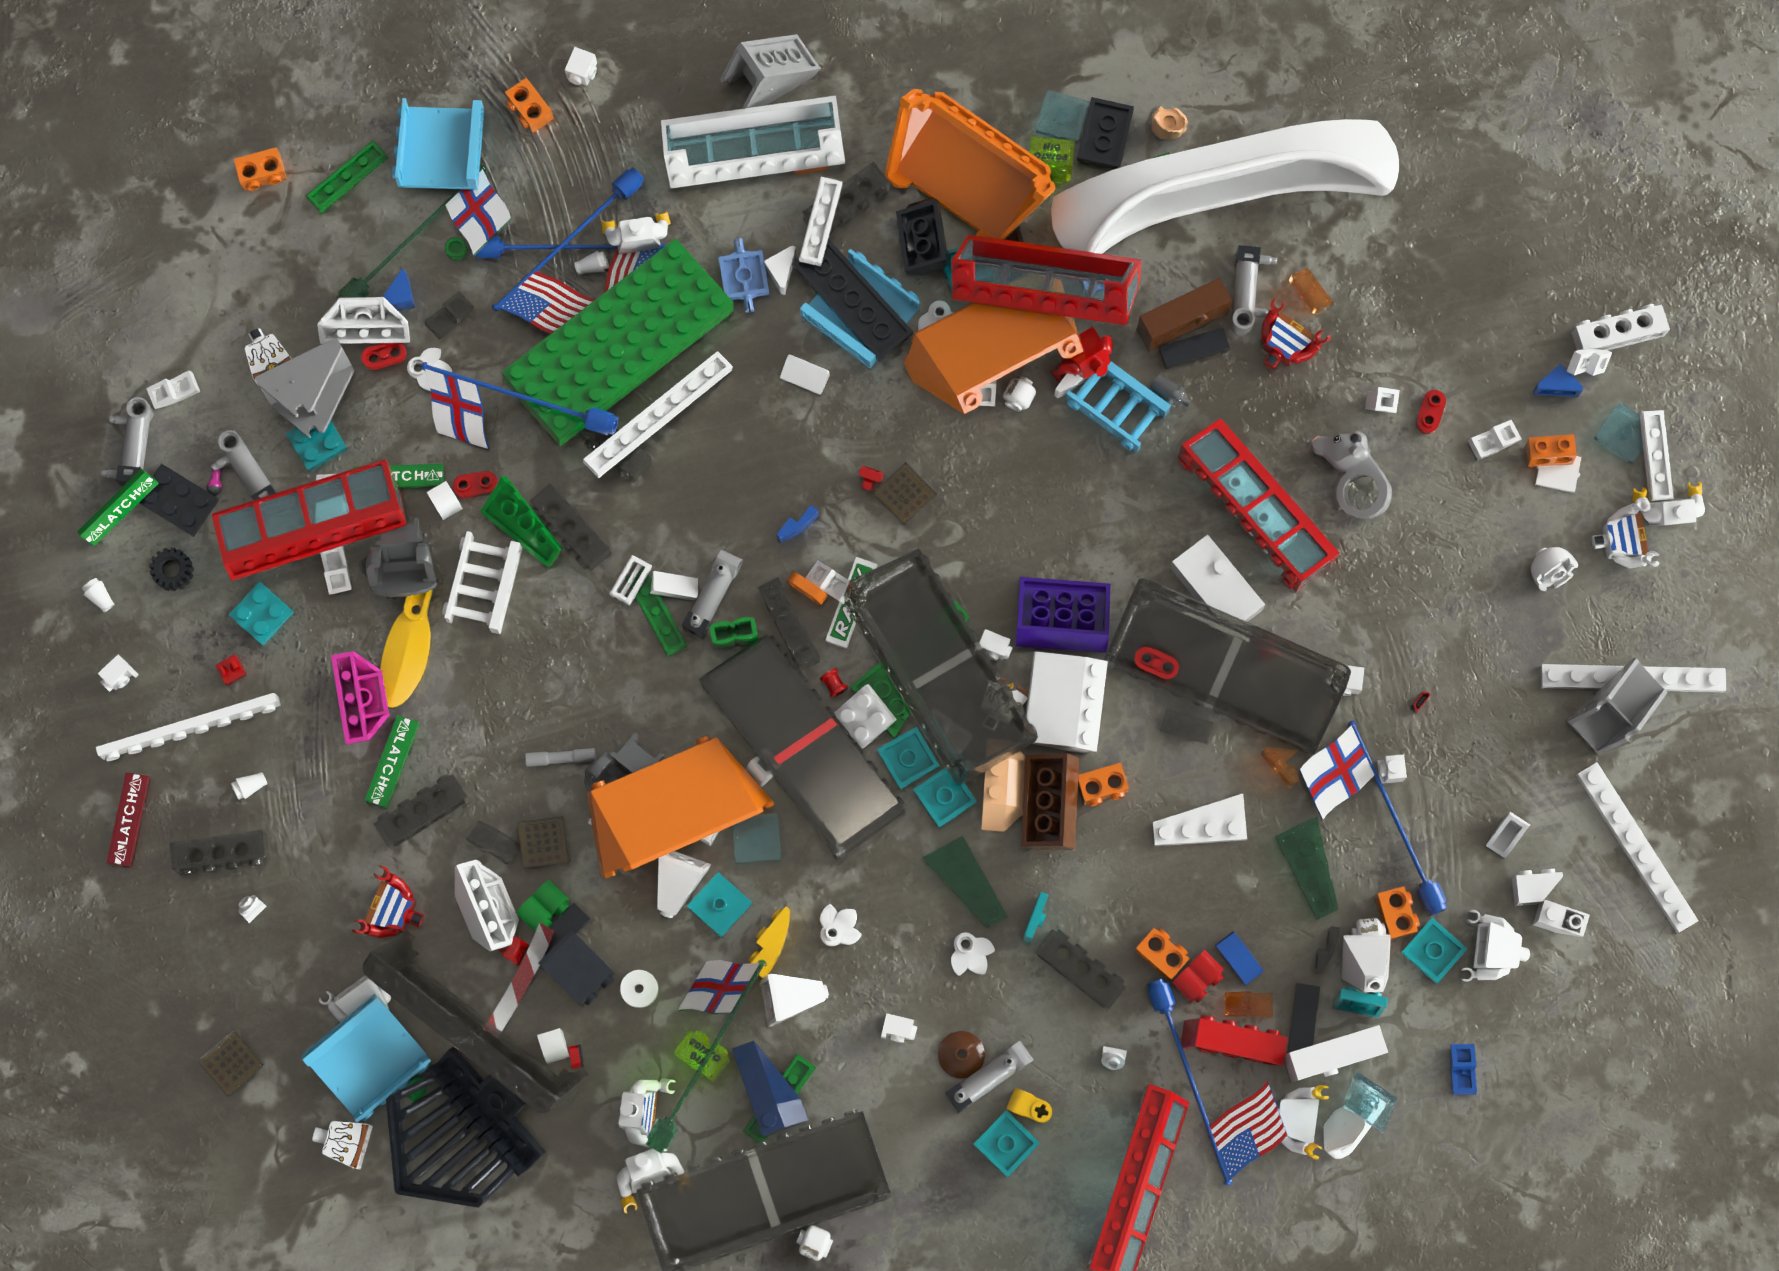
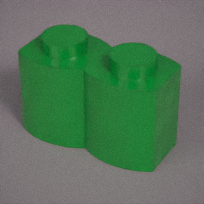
M742 617L732 623L721 621L709 627L715 649L724 650L736 644L750 645L759 640L755 618Z
M548 879L515 913L536 932L539 923L549 928L552 925L551 920L556 915L561 916L569 908L567 904L570 900Z

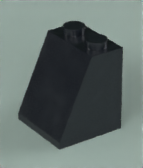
M572 929L538 962L582 1007L585 1004L589 1006L598 997L596 993L602 987L606 989L614 981L613 976L615 972Z

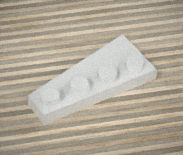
M1243 794L1153 822L1154 846L1247 840Z

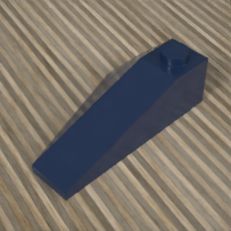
M754 1040L732 1048L764 1138L809 1121L800 1097Z

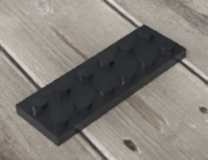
M829 239L821 266L800 262L799 258L792 263V267L861 343L876 355V359L879 362L913 335L911 328Z

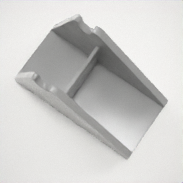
M797 34L741 42L729 60L720 78V82L724 83L728 80L729 83H732L740 77L746 76L753 89L742 109L770 104L813 78L821 68Z
M336 337L256 376L255 379L271 407L306 437L311 438L309 432L312 428H317L321 434L326 431L353 376L354 369Z
M1633 658L1578 709L1567 722L1600 755L1628 742L1633 734L1638 733L1668 691L1650 675L1637 658Z

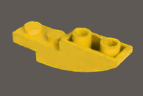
M786 906L783 910L779 908L771 917V920H773L768 928L764 926L756 936L758 938L756 944L762 950L760 952L756 950L748 961L750 964L760 963L761 967L756 975L761 979L770 973L783 949L790 921V909Z

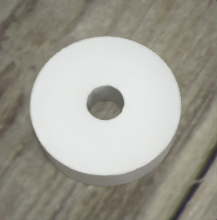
M631 971L621 982L620 991L622 998L632 1007H647L655 1001L658 995V983L654 976L647 971ZM642 985L644 987L643 992L637 993L635 991L636 986Z

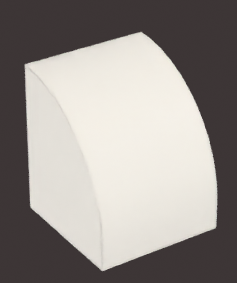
M447 481L427 492L443 520L463 509Z
M765 749L749 762L745 770L762 787L776 774L782 765L778 764L768 750Z
M560 1028L537 1035L547 1064L570 1057L563 1031Z

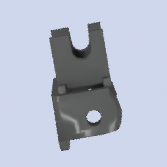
M414 518L413 524H406V526L381 533V541L376 542L375 547H371L366 561V573L370 589L374 594L387 597H404L425 593L436 587L437 582L428 542L423 543L422 532H419L418 518ZM381 548H382L384 560H381Z
M634 733L617 754L615 752L610 754L605 752L586 768L585 788L587 791L591 790V785L601 780H604L605 783L615 781L661 761L664 755L659 753L656 758L652 757L639 746V741H637L639 735Z

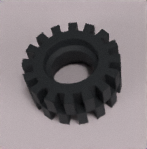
M171 547V550L164 548V552L158 551L156 553L158 556L156 558L152 557L153 563L149 564L151 569L149 571L155 583L167 591L169 589L176 591V588L181 590L184 588V584L188 585L190 583L188 579L193 578L191 572H194L193 563L180 549L176 550ZM171 561L177 562L180 566L179 573L174 577H166L163 573L164 566Z

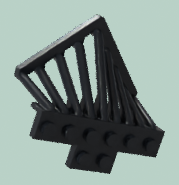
M453 1046L437 1063L426 1070L430 1075L392 1093L386 1099L394 1190L398 1195L479 1208L514 1174L519 1177L531 1169L546 1151L516 1118V1115L528 1102L497 1067L483 1079L459 1050ZM433 1083L439 1085L437 1089L401 1110V1099ZM447 1094L449 1096V1099L403 1132L402 1121L443 1095ZM457 1106L459 1108L451 1118L405 1154L404 1143L453 1107ZM464 1118H468L465 1125L453 1137L407 1176L406 1166ZM475 1129L479 1131L421 1184L414 1183ZM484 1140L488 1142L483 1150L444 1183L441 1188L433 1187ZM494 1151L497 1152L496 1158L464 1186L461 1191L452 1190ZM504 1162L507 1164V1168L482 1193H472Z

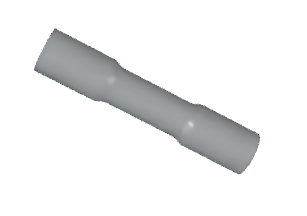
M595 748L562 752L526 753V766L593 762L596 760Z

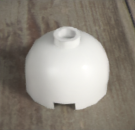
M1542 548L1533 559L1531 575L1538 588L1542 591H1546V587L1554 585V588H1558L1573 577L1574 574L1571 571L1574 568H1578V563L1563 548Z

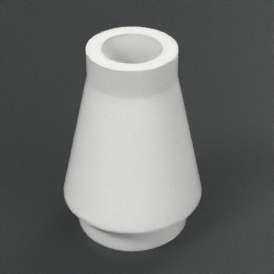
M597 250L580 261L574 262L578 275L604 272L605 269L609 268L608 259L604 251L599 252Z
M97 578L92 579L82 587V590L85 592L83 595L103 612L108 611L115 605L103 582Z
M262 772L236 778V781L231 783L238 800L248 798L257 790L267 785Z

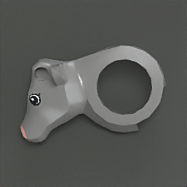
M1356 431L1329 437L1317 436L1312 440L1311 449L1313 452L1323 456L1339 472L1333 491L1334 503L1338 511L1344 510L1348 515L1363 520L1379 517L1388 509L1392 499L1391 484L1371 457V450L1368 447L1365 434ZM1371 477L1376 481L1379 488L1378 498L1370 508L1356 510L1348 499L1349 488L1356 479Z

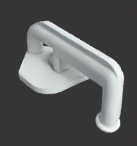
M1362 1080L1359 1083V1091L1368 1094L1372 1098V1101L1359 1116L1346 1108H1339L1332 1113L1324 1124V1149L1335 1159H1342L1353 1152L1386 1107L1387 1099L1368 1080Z

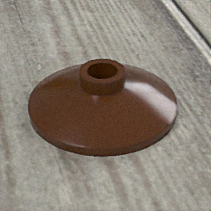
M957 1031L949 1034L941 1042L938 1050V1059L942 1069L950 1076L968 1078L981 1069L985 1059V1050L982 1042L974 1034L966 1031ZM959 1050H964L966 1052V1057L959 1058L957 1056V1052Z

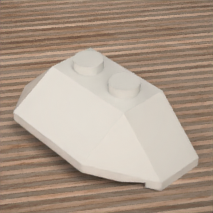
M384 297L338 298L317 324L320 344H324L336 337L340 343H410L408 321Z
M478 860L456 865L455 898L472 939L488 951L510 946L519 919L502 878L481 865V862Z

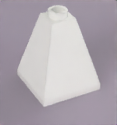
M676 851L659 857L657 909L661 910L660 914L673 918L700 883L711 864Z
M1343 936L1342 979L1363 992H1383L1389 978L1391 936Z
M769 974L759 981L767 1027H772L822 1003L828 998L826 984L823 985L821 981Z

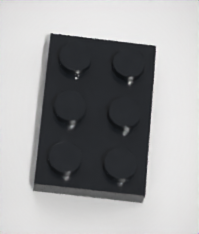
M1091 97L1077 161L1112 169L1120 168L1134 106Z
M161 463L152 476L159 484L139 504L194 537L219 499Z

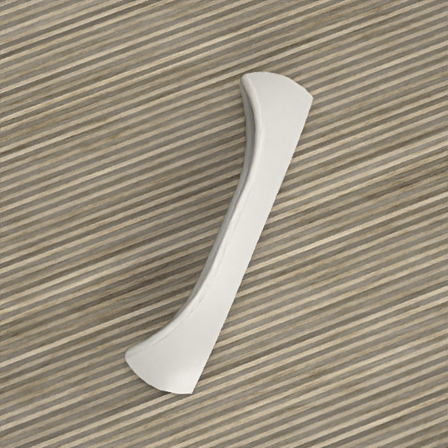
M1345 119L1280 128L1140 161L1088 179L1053 197L1051 206L1052 228L1062 248L1102 254L1126 237L1149 226L1172 218L1270 195L1298 191H1338L1384 196L1394 189L1399 171L1397 149L1388 132L1378 121Z

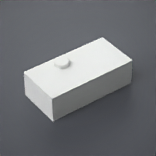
M1206 535L1171 563L1170 569L1227 638L1259 614L1265 606L1264 602L1209 535Z
M1378 1025L1285 1054L1284 1062L1292 1083L1324 1073L1325 1077L1337 1074L1338 1068L1386 1054L1388 1050Z

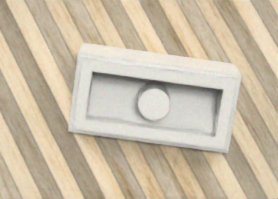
M788 354L780 379L821 395L830 372Z
M653 571L650 594L695 601L698 596V578Z

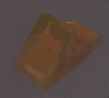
M1266 747L1262 750L1261 755L1288 788L1291 789L1299 782L1300 779L1297 777L1299 773L1292 765L1288 766L1286 762L1298 753V750Z
M1251 991L1225 993V1017H1273V993H1251Z

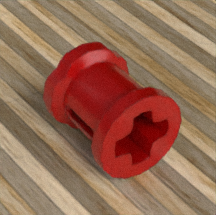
M837 668L826 672L820 677V681L824 682L830 691L829 696L831 698L841 695L848 689V686L844 685L840 679Z

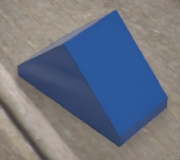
M401 269L383 295L397 311L415 307L410 280L403 269Z
M1560 363L1537 384L1533 390V395L1578 397L1583 391V386Z

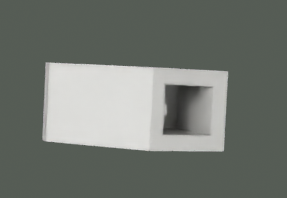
M1555 869L1541 870V874H1532L1531 870L1519 871L1518 875L1512 878L1515 906L1541 903L1562 879L1563 872L1555 873Z
M1543 900L1538 905L1533 925L1555 933L1583 937L1590 915L1548 900Z

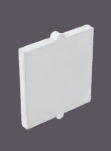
M1576 456L1574 463L1571 465L1537 466L1538 472L1535 485L1575 493L1577 478L1580 477L1581 457Z

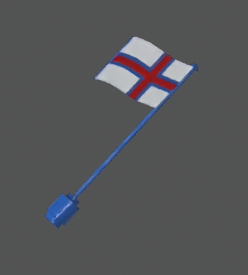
M423 362L421 365L422 370L426 371L431 390L432 415L437 432L489 449L484 432L483 405L478 385L583 418V423L586 424V429L608 435L609 433L613 435L618 425V417L614 416V413L592 407L590 411L586 410L585 414L436 368L427 365V362Z
M1350 721L1348 723L1349 728L1335 742L1313 755L1299 770L1317 811L1323 820L1334 807L1357 793L1374 776L1423 882L1419 884L1420 889L1417 890L1424 909L1429 912L1430 916L1447 909L1445 904L1447 900L1438 882L1433 883L1432 879L1427 881L1355 726L1357 723Z

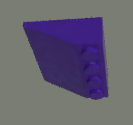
M1020 577L1015 646L1107 653L1111 584Z

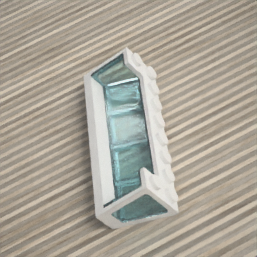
M836 96L661 120L663 152L670 188L845 164Z

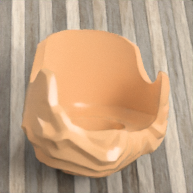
M1160 106L1152 114L1151 129L1159 139L1171 141L1179 138L1186 131L1188 121L1179 109H1164Z

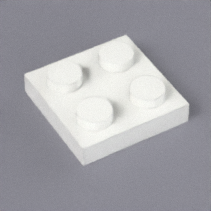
M869 684L862 687L833 713L861 749L868 746L897 720Z

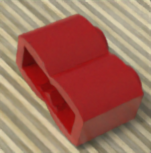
M1203 950L1170 984L1189 1003H1192L1194 1000L1198 1003L1207 995L1205 989L1210 984L1215 986L1223 979L1224 976L1221 973L1225 969L1206 950Z

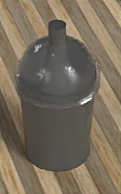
M1161 374L1152 383L1150 389L1171 406L1179 407L1184 404L1188 407L1190 405L1186 401L1187 393L1182 386H1178Z

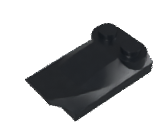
M931 197L908 204L906 209L896 211L905 273L908 275H923L945 268L951 260V255L946 246L939 201Z

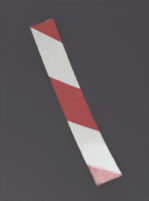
M539 923L513 980L484 1026L485 1030L499 1037L539 967L538 962L544 957L554 930Z

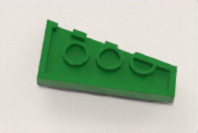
M507 476L501 477L480 512L513 540L519 542L524 549L546 567H551L563 548Z

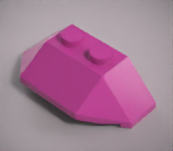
M354 651L331 655L345 744L369 741L390 716L383 673L379 668Z

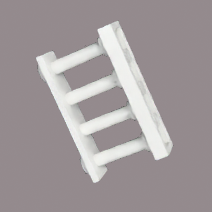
M467 531L466 536L462 537L459 550L462 552L448 602L444 603L442 615L445 616L444 618L447 623L451 624L454 615L487 622L492 633L501 634L522 546L519 542L511 541L510 546L504 549L473 542V534ZM476 551L503 557V560H506L504 569L496 570L469 564L470 552ZM465 572L498 579V582H500L499 589L492 592L462 585ZM459 594L491 600L495 604L493 612L488 614L457 607Z

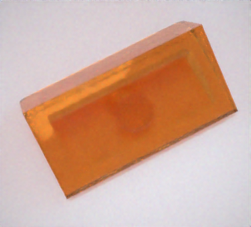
M1308 267L1291 275L1289 281L1315 315L1334 303Z

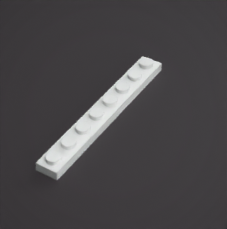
M717 351L585 457L583 463L597 478H600L731 372L733 366Z
M1542 664L1540 666L1541 688L1600 690L1624 666ZM1643 666L1667 691H1726L1725 668Z
M271 693L96 747L97 754L103 760L113 761L120 758V755L124 753L136 754L147 746L159 747L165 744L164 741L170 739L174 741L182 740L187 737L186 734L193 732L201 734L209 731V727L230 725L231 721L235 719L247 720L258 712H273L276 710L275 707L281 706L280 700L275 693Z
M1596 762L1576 775L1675 932L1679 933L1698 922L1695 914L1599 764Z

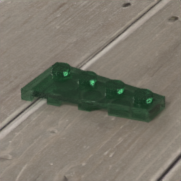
M1316 816L1276 835L1275 838L1316 920L1337 911L1339 908L1330 877L1318 817Z
M963 836L922 857L924 862L934 870L938 877L948 885L952 892L962 900L987 929L1008 918Z

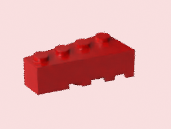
M1201 1015L1197 1019L1184 1020L1181 1037L1183 1049L1199 1047V1052L1215 1054L1222 1052V1055L1225 1057H1244L1246 1061L1272 1066L1284 1065L1288 1037L1280 1036V1031L1267 1029L1266 1032L1258 1031L1259 1027L1253 1025H1245L1244 1028L1238 1027L1235 1021L1223 1020L1220 1023L1214 1021L1215 1017Z

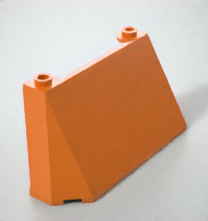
M913 89L901 97L884 179L889 181L892 186L907 188L913 185L928 197H933L934 200L937 199L941 206L977 230L976 236L1003 240L1055 191L1056 187L1054 182H1051V171L1047 164L943 92H934V95L923 94L922 90Z
M1028 273L1006 286L1043 291L1047 277ZM1053 278L1049 292L1066 294L1061 281ZM971 303L915 332L911 340V348L909 353L906 354L903 363L913 383H916L961 413L966 414L980 405L982 401L980 388L1054 349H1057L1062 357L1072 358L1083 352V347L1073 317Z
M709 735L696 739V745L615 781L605 783L604 780L598 781L591 785V790L586 791L601 878H609L616 875L615 870L620 869L626 872L760 814L763 812V807L769 808L774 805V802L717 737L709 738Z

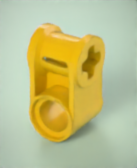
M1014 1088L1006 1110L1039 1123H1045L1050 1120L1052 1108L1049 1103L1034 1097V1095L1026 1091ZM1043 1105L1046 1107L1045 1110L1048 1112V1115L1038 1118V1113L1035 1109L1041 1108Z

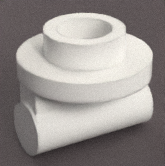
M255 895L246 896L239 902L238 912L250 923L267 906Z
M1103 1046L1102 1064L1110 1070L1122 1068L1125 1064L1127 1050Z

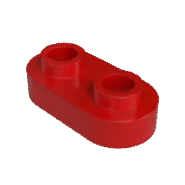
M381 343L367 347L362 352L361 360L369 370H378L403 362L407 351L403 343ZM399 351L398 356H392V353ZM378 357L376 362H370V359Z
M1431 390L1425 394L1416 419V427L1423 434H1431L1439 426L1446 405V397L1441 391ZM1431 398H1437L1439 403H1433ZM1425 418H1430L1432 423L1427 424Z
M490 471L463 474L454 479L452 488L455 494L463 499L485 496L492 493L498 480L495 474ZM484 479L490 480L487 485H483L482 481ZM466 482L467 487L464 489L460 488V484Z
M1144 646L1138 649L1135 654L1136 665L1164 679H1171L1178 673V661L1157 649ZM1145 653L1151 656V660L1148 662L1142 659ZM1165 663H1170L1172 665V669L1170 671H1166L1163 668V665Z

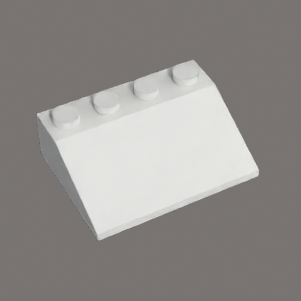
M1034 652L1022 742L1085 755L1096 752L1108 661L1082 656Z

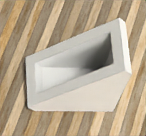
M790 246L764 261L765 269L779 292L783 295L786 294L793 269L792 263L796 258L795 246Z
M1509 812L1503 817L1486 846L1506 859L1530 824Z

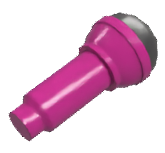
M212 469L211 479L206 485L207 491L212 495H218L222 490L220 481L221 469L216 471Z

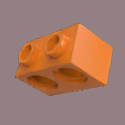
M527 77L505 92L507 107L512 113L514 111L517 112L520 116L517 119L524 129L529 128L532 134L554 119L552 110ZM519 96H526V99L523 101L516 100ZM533 112L539 113V115L535 118L529 117V115Z
M277 147L234 158L239 182L244 191H254L259 189L260 186L267 184L277 185L282 180L287 179ZM276 165L273 171H267L269 166ZM249 171H255L251 177H245Z
M1574 434L1529 437L1525 445L1527 467L1571 465L1577 456Z
M1121 762L1078 775V789L1083 805L1097 806L1103 803V799L1110 797L1112 800L1125 797L1124 793H1127L1129 790ZM1117 778L1120 786L1118 788L1110 787L1108 779ZM1088 784H1094L1097 786L1098 792L1093 795L1089 794L1085 787Z
M1404 886L1380 892L1374 896L1381 921L1385 924L1386 935H1390L1391 940L1415 934L1418 931L1417 927L1420 926L1417 914L1412 913L1410 906L1413 904L1410 892L1405 890ZM1391 896H1396L1400 900L1399 907L1391 906L1389 902ZM1398 918L1406 921V930H1401L1397 927L1396 920Z
M1153 928L1134 951L1170 982L1190 958L1186 956L1188 952L1181 945L1177 944L1175 946L1169 941L1170 936L1164 930ZM1152 939L1158 940L1161 945L1160 950L1152 951L1148 946V942ZM1168 955L1176 956L1178 958V965L1175 967L1169 966L1166 962V957Z

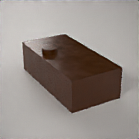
M1219 277L1140 315L1136 330L1148 352L1159 348V346L1168 344L1228 315L1232 299Z
M1068 753L1025 754L1021 847L1031 850H1075L1079 774L1078 757Z

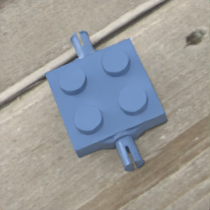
M739 238L740 247L738 246V240L734 239L736 252L727 256H720L719 264L724 292L731 300H743L745 312L749 313L748 304L750 305V312L754 311L753 298L770 294L763 251H744L743 239Z

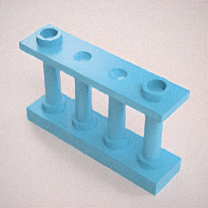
M1110 362L1105 375H1091L1076 395L1069 390L1066 393L1065 400L1070 408L1075 411L1080 410L1118 438L1124 448L1129 451L1134 450L1138 452L1141 443L1137 440L1155 416L1158 417L1160 415L1164 418L1168 414L1171 405L1113 362ZM1106 376L1112 380V385L1093 408L1083 399L1098 380ZM1124 389L1130 393V398L1111 421L1102 415L1101 412L1116 393ZM1142 402L1148 407V412L1133 431L1128 434L1119 426L1135 405Z

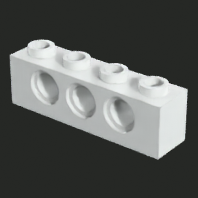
M1649 304L1643 306L1638 311L1633 312L1632 309L1621 312L1618 316L1605 315L1600 317L1598 321L1590 322V320L1579 322L1572 331V336L1577 350H1612L1664 337L1670 328L1663 306ZM1637 320L1643 321L1646 327H1640L1637 324ZM1615 326H1621L1625 332H1618ZM1594 331L1601 332L1603 338L1596 337Z

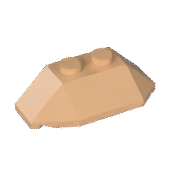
M987 739L981 830L1005 832L1023 815L1025 755L1010 740Z

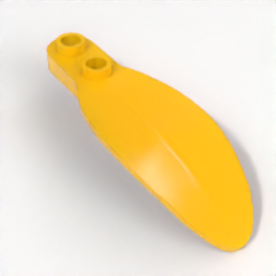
M433 589L425 593L406 596L404 610L395 620L387 637L380 670L383 673L389 708L401 705L411 696L426 668L431 640L430 623L427 613ZM415 606L420 607V612L418 614L413 613V608Z

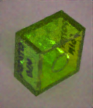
M1031 136L1029 153L1050 167V179L1056 183L1071 181L1075 141Z
M689 1030L673 1054L715 1084L731 1061L727 1056L729 1052L717 1043L714 1046L709 1044L708 1041L710 1039L699 1030H696L695 1033Z

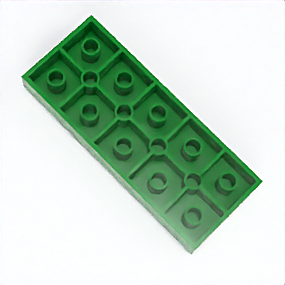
M675 238L501 372L503 382L513 392L585 414L586 410L590 411L592 407L607 411L732 314L734 302ZM518 398L560 447L585 428L586 424L583 423V418Z

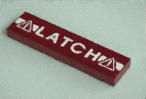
M125 773L106 861L108 864L131 867L150 780L149 776Z

